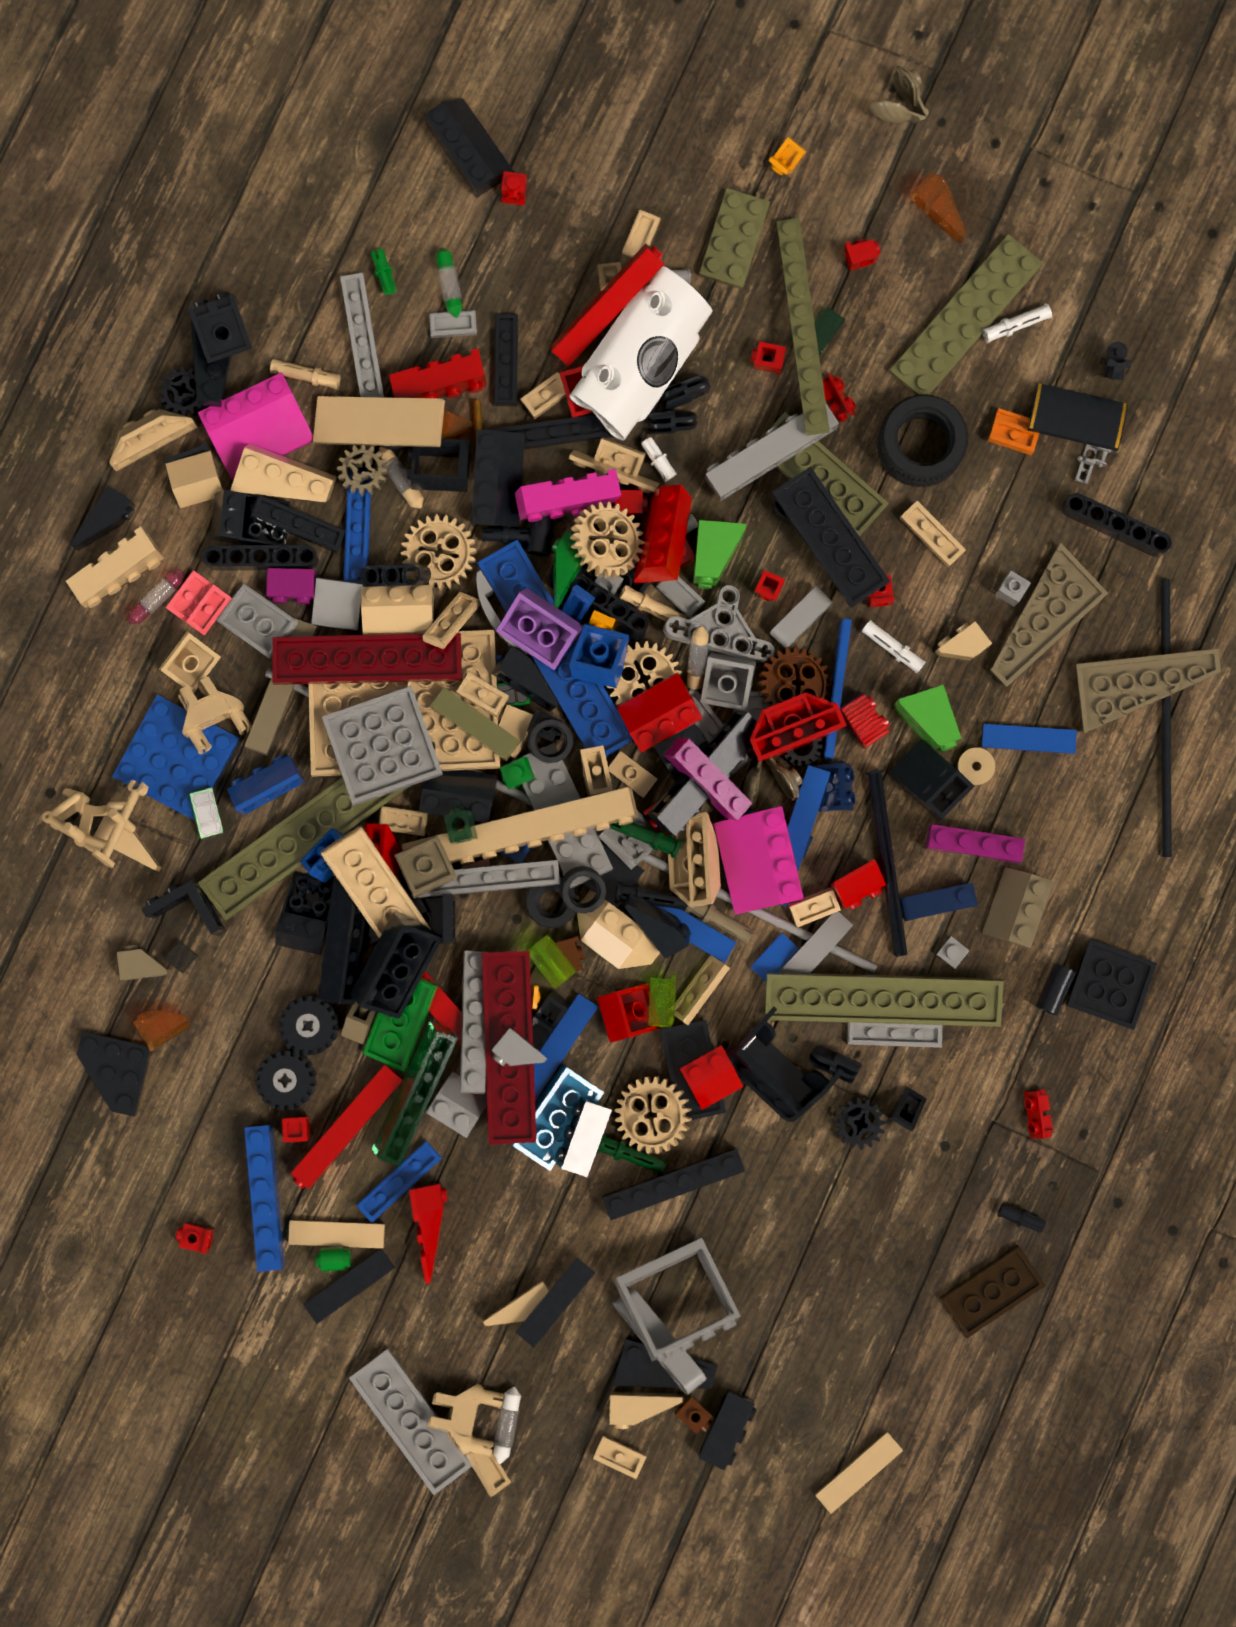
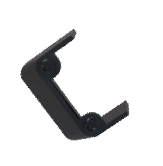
M773 1007L747 1032L727 1056L738 1077L780 1117L788 1122H794L827 1094L843 1071L839 1069L829 1079L816 1070H810L803 1074L771 1043L776 1034L774 1028L767 1021L777 1011Z

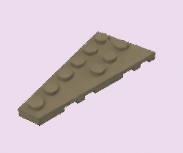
M1062 543L1055 550L990 669V672L1005 688L1108 594Z
M1218 649L1076 664L1083 734L1219 674L1221 668Z

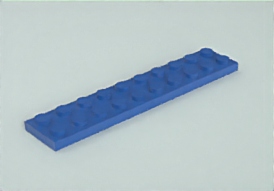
M518 540L477 562L506 613L519 592L525 588H528L554 606L553 599ZM577 640L555 670L531 655L585 749L603 745L605 755L608 756L634 741L604 686L572 677L569 663L577 645Z

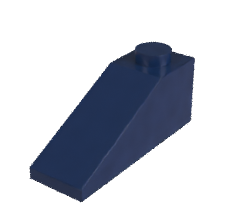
M973 882L900 898L905 921L978 906Z

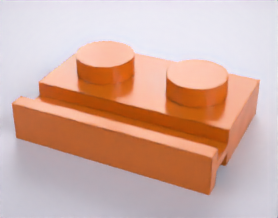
M998 408L988 442L1032 455L1039 433L1027 431L1028 417Z

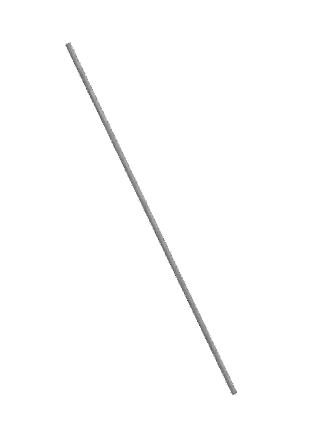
M268 668L265 676L270 679L272 678V669ZM296 684L294 686V691L309 697V687L303 684ZM498 780L497 790L531 806L526 793L516 788L508 790L507 786ZM602 830L596 831L598 836L603 832ZM648 854L642 860L669 873V863L651 854ZM720 888L716 897L732 904L730 893ZM764 909L748 912L806 941L813 935V933L800 927L797 928L796 925ZM837 945L830 951V953L873 974L878 966Z

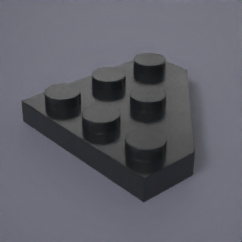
M82 1031L77 1056L112 1112L135 1117L153 1047Z

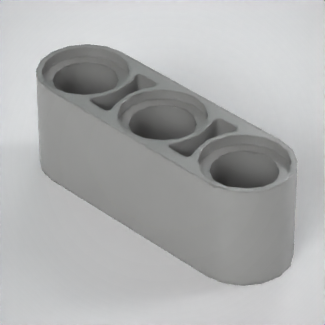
M816 586L769 634L784 648H789L833 602Z

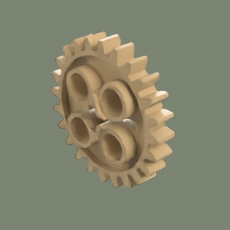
M602 502L597 503L595 506L592 504L587 507V510L584 509L580 512L581 516L574 520L577 524L571 527V530L576 532L570 536V539L576 541L571 548L578 549L579 551L574 556L582 557L580 565L588 564L587 572L595 569V576H599L603 572L604 578H608L611 575L613 578H616L620 574H626L628 570L630 571L635 567L634 564L640 561L638 556L643 550L639 546L644 544V541L638 539L643 532L636 530L640 523L633 524L632 520L635 516L627 517L628 509L619 511V504H616L613 508L610 502H607L604 506ZM593 523L598 525L599 531L595 530ZM615 526L619 527L621 534L616 531ZM594 546L598 548L599 554L594 551ZM615 548L620 551L621 557L616 554Z
M436 514L434 521H431L429 516H426L425 524L418 520L419 528L411 526L413 534H405L409 542L401 544L402 547L407 549L401 552V556L408 558L402 563L419 564L420 558L428 556L431 558V562L428 565L431 571V579L428 583L432 585V589L435 584L438 585L440 591H442L443 584H446L451 589V582L453 581L460 585L458 578L461 576L467 579L465 570L473 571L469 563L476 562V559L470 556L477 553L475 548H470V546L475 544L474 539H468L471 532L466 531L463 533L465 525L461 524L457 527L456 518L450 523L448 515H445L443 521H440L438 514ZM433 534L436 536V540L432 544H427L424 542L425 536ZM450 539H456L459 541V544L456 548L450 549L446 546L447 542ZM419 547H425L432 551H438L439 548H442L445 554H440L439 557H436L434 552L420 551ZM446 554H457L459 558H453ZM446 561L454 564L453 569L450 571L442 570L441 566ZM417 570L415 571V578H416V579L418 578V572H417Z
M646 641L644 648H641L639 643L636 642L635 649L633 650L628 645L624 669L627 667L633 668L635 677L631 681H626L621 674L617 688H614L615 691L611 693L610 697L618 696L619 699L615 703L618 705L632 698V692L635 689L641 688L644 691L646 690L643 683L639 684L637 681L640 679V675L634 665L635 660L638 661L644 675H650L651 679L648 680L650 687L653 686V682L657 678L666 679L677 672L679 674L682 673L679 670H674L678 662H670L673 654L665 656V647L660 652L657 651V643L652 648H649L648 641ZM646 657H652L656 660V667L653 670H646L643 667V660Z
M650 1076L645 1077L644 1083L641 1079H637V1087L632 1083L629 1084L630 1092L626 1090L621 1092L625 1099L617 1100L622 1105L621 1108L615 1109V1112L621 1114V1117L616 1118L615 1121L622 1122V1126L617 1130H625L626 1133L622 1139L630 1137L629 1146L637 1143V1151H641L644 1147H646L647 1154L652 1152L653 1147L656 1154L661 1153L662 1147L665 1151L670 1150V1144L674 1147L678 1145L676 1138L681 1140L685 1138L681 1131L689 1130V1127L684 1124L692 1120V1118L685 1116V1113L691 1111V1108L684 1107V1104L689 1099H681L684 1091L676 1092V1083L669 1087V1079H664L662 1083H660L659 1076H656L653 1082ZM649 1094L652 1095V1100H651V1101H650L649 1096H648ZM660 1095L665 1096L667 1099V1106L665 1108L661 1107L658 1103ZM638 1098L642 1099L645 1104L642 1111L638 1110L635 1105ZM649 1113H657V1117H649ZM663 1119H667L670 1122L671 1128L669 1131H665L662 1128ZM641 1122L647 1125V1134L640 1132L639 1124ZM655 1129H656V1131H657V1133H658L657 1136L654 1135V1130H655Z

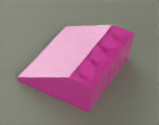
M282 372L223 400L221 407L210 406L198 412L231 480L235 478L244 447L248 444L284 456L313 442V434Z
M782 806L741 816L738 821L728 819L714 823L735 915L804 899Z

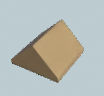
M211 450L166 463L171 488L180 508L214 499L215 493L223 490Z
M186 632L159 670L182 687L189 686L194 694L198 686L201 685L200 680L207 677L221 657L189 632Z

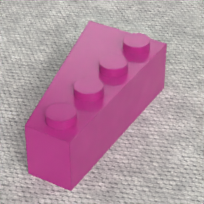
M616 469L607 470V474L597 477L596 472L579 478L578 481H575L573 477L564 478L557 481L556 485H553L552 481L521 486L515 492L520 520L528 519L529 522L539 521L544 516L557 519L567 513H572V516H579L580 512L584 509L587 510V507L592 504L595 506L597 503L602 502L604 506L607 502L612 504L621 497Z

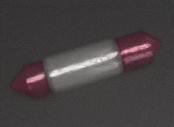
M182 570L171 571L157 582L139 600V603L128 612V622L130 624H141L150 614H153L182 584L184 572Z

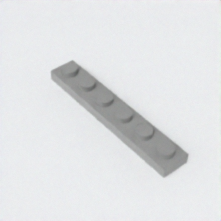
M363 273L340 276L360 397L384 398Z
M558 860L454 870L458 879L425 893L418 898L443 896V894L456 895L560 885Z
M463 952L460 1093H485L486 1054L482 953L488 952Z

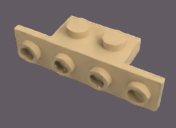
M604 437L601 438L595 458L573 450L569 456V459L573 460V464L582 468H586V466L595 469L597 474L602 476L607 474V470L616 469L618 482L629 485V483L638 486L639 490H643L646 493L655 492L660 484L638 475L646 455L645 453Z

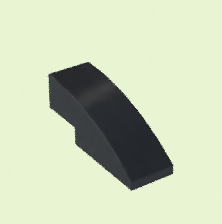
M554 991L548 995L532 1019L533 1047L539 1052L572 1004Z

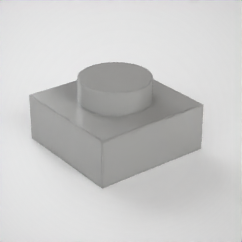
M602 572V574L597 576L595 582L615 595L624 579L620 576L613 578L612 575L604 578Z
M950 936L935 955L950 967L956 969L969 950Z

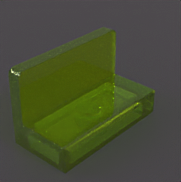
M549 935L543 937L527 950L530 952L532 961L554 989L576 973L574 967Z
M671 974L670 979H650L648 1026L672 1027L675 1014L676 974Z

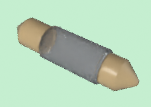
M379 447V452L383 455L380 460L386 459L387 462L383 468L388 469L387 475L399 493L403 495L410 507L421 509L424 497L419 490H412L411 480H407V470L399 458L395 456L392 450Z
M699 626L692 632V640L690 641L687 686L691 690H699L703 687L706 672L709 634L703 626Z

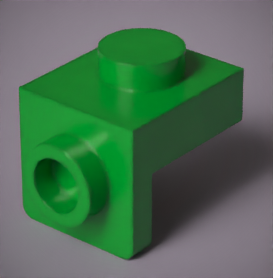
M523 757L500 767L502 781L508 790L519 788L522 784L536 779L528 757Z

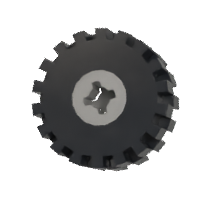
M304 996L292 1000L283 1009V1014L279 1017L280 1027H278V1030L281 1032V1040L286 1043V1047L292 1049L295 1053L316 1055L330 1048L337 1039L338 1030H340L339 1016L335 1012L336 1009L329 1002L318 1000L316 996Z
M285 1050L270 1054L261 1062L260 1068L256 1072L257 1080H255V1085L258 1087V1095L262 1096L264 1103H268L270 1107L279 1110H291L307 1103L314 1094V1089L317 1085V1073L313 1068V1063L305 1055L295 1053L294 1051Z

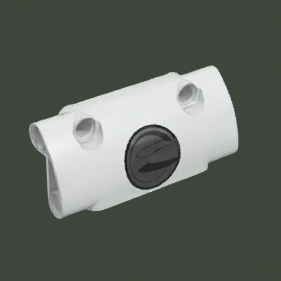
M662 266L647 282V285L626 305L590 359L584 364L582 368L583 378L580 379L571 392V400L583 408L592 410L611 435L624 441L635 424L644 420L649 415L698 343V332L711 315L712 308L685 280L667 267Z

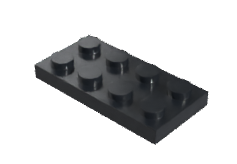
M702 1020L690 1023L689 1025L683 1024L660 1029L671 1084H677L676 1092L684 1091L681 1099H689L684 1104V1107L691 1108V1111L685 1113V1116L695 1120L726 1113L723 1098L702 1110L679 1069L712 1050L707 1021Z

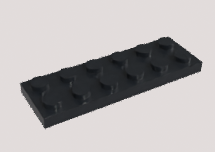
M811 466L772 492V496L850 609L890 583L882 568Z

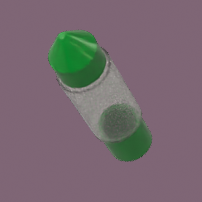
M441 247L436 254L443 300L446 304L447 312L453 317L458 318L463 306L456 267L453 263L452 253Z

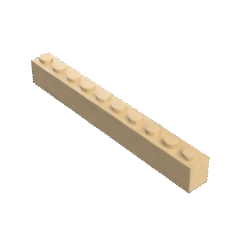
M626 787L440 834L438 837L450 863L460 862L461 865L473 863L474 858L481 856L483 859L494 858L497 856L496 853L505 851L506 854L519 851V847L528 845V848L538 847L542 845L541 841L549 839L551 842H558L564 840V836L573 834L574 837L587 834V830L596 828V831L606 830L610 828V824L619 822V825H626L632 823L633 818L638 817L633 791ZM435 836L402 844L403 851Z

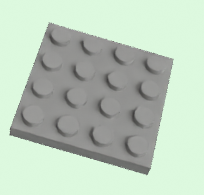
M412 686L322 717L353 806L443 775Z

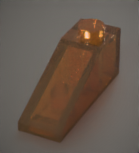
M931 172L912 192L910 199L961 245L967 233L950 189L943 177Z

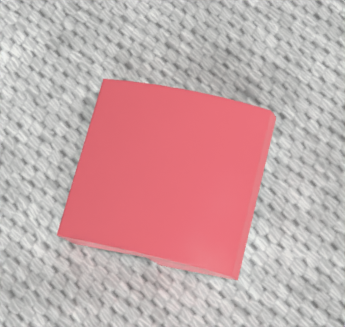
M193 570L165 608L205 636L232 598Z

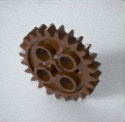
M797 646L793 647L791 652L788 647L782 649V653L779 650L776 651L774 657H768V663H764L761 666L766 672L758 674L759 677L763 678V681L757 683L758 686L763 687V690L758 694L765 695L766 697L762 704L769 702V707L783 702L784 700L780 697L781 690L786 692L788 699L803 694V691L823 699L831 696V693L826 690L832 686L831 683L826 682V679L830 678L831 674H824L823 672L828 666L821 667L819 665L822 658L813 659L815 652L806 655V648L801 649L800 652H798ZM780 667L787 671V678L781 676ZM803 668L809 672V679L803 676Z

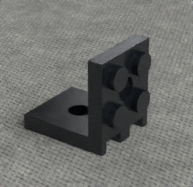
M230 292L216 295V300L208 302L206 299L193 303L194 308L188 309L207 363L253 349L237 306L239 305L237 296L234 294L230 295ZM224 326L228 329L229 336L226 340H219L216 337L217 328Z
M190 880L180 886L179 884L173 885L166 890V895L162 897L155 896L145 902L147 906L141 909L145 917L155 919L186 900L191 899L210 934L219 936L226 932L208 897L196 881Z
M443 894V897L423 898L430 912L426 913L429 917L428 925L432 931L443 937L440 944H456V897L453 894Z

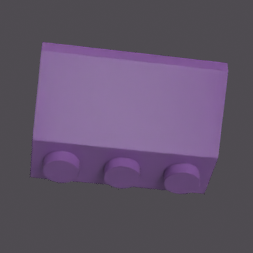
M525 588L517 595L496 632L555 670L576 642L583 629V625L528 588Z

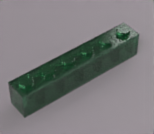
M429 1022L372 1149L379 1160L397 1166L401 1165L457 1042L458 1037L450 1028Z

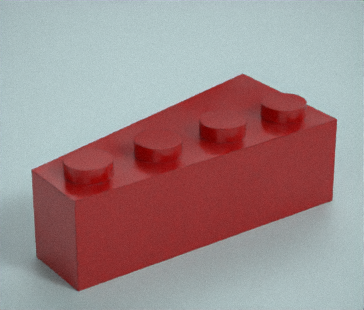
M479 349L470 350L471 355L466 357L461 356V354L453 355L446 363L438 360L430 362L425 366L426 369L421 370V367L417 366L390 374L394 398L438 399L444 396L455 398L460 396L462 392L477 393L482 391L487 385Z

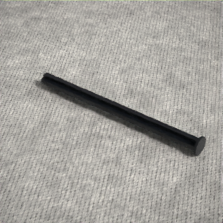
M884 770L866 772L865 774L869 776L882 873L886 883L884 887L894 955L900 957L907 955V946L882 780Z

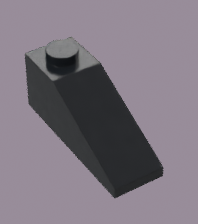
M107 486L70 545L80 551L122 526L126 520L129 521L132 518L136 505L127 497Z
M512 646L504 651L491 674L550 712L555 709L559 704L533 661L526 656V653L522 649Z
M632 893L627 895L625 902L626 910L665 959L689 946L690 929L685 923H681L677 916Z

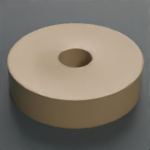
M971 748L959 757L957 769L974 786H978L992 778L995 772V761L987 750ZM973 763L980 765L979 771H975L972 768Z

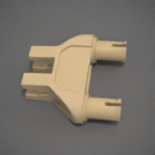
M209 676L201 679V685L198 686L204 698L197 700L189 686L181 688V694L178 695L187 711L182 734L184 737L191 739L198 754H203V749L207 752L212 748V745L202 732L205 728L227 718L233 721L240 735L245 734L244 730L248 733L252 728L243 712V703L231 695L218 691Z
M481 1384L474 1385L456 1397L436 1393L433 1396L432 1404L450 1408L449 1417L447 1420L431 1416L428 1419L427 1427L445 1431L461 1454L466 1455L469 1452L490 1457L492 1450L487 1448L493 1447L494 1442L475 1438L472 1435L475 1416L480 1403L501 1408L503 1401L498 1400L503 1399L504 1393L485 1390Z

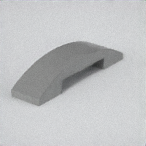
M480 570L477 572L479 599L488 622L496 632L501 622L487 600L488 597L493 595V590ZM496 632L497 635L507 645H509L510 647L512 646L520 648L519 646H517L516 644H514L513 642H511L510 640Z
M839 911L831 914L778 972L811 973L851 929L853 924Z

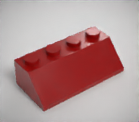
M682 484L660 486L648 500L641 538L644 544L640 546V549L643 551L638 556L640 561L636 564L633 580L635 583L678 580L692 497Z

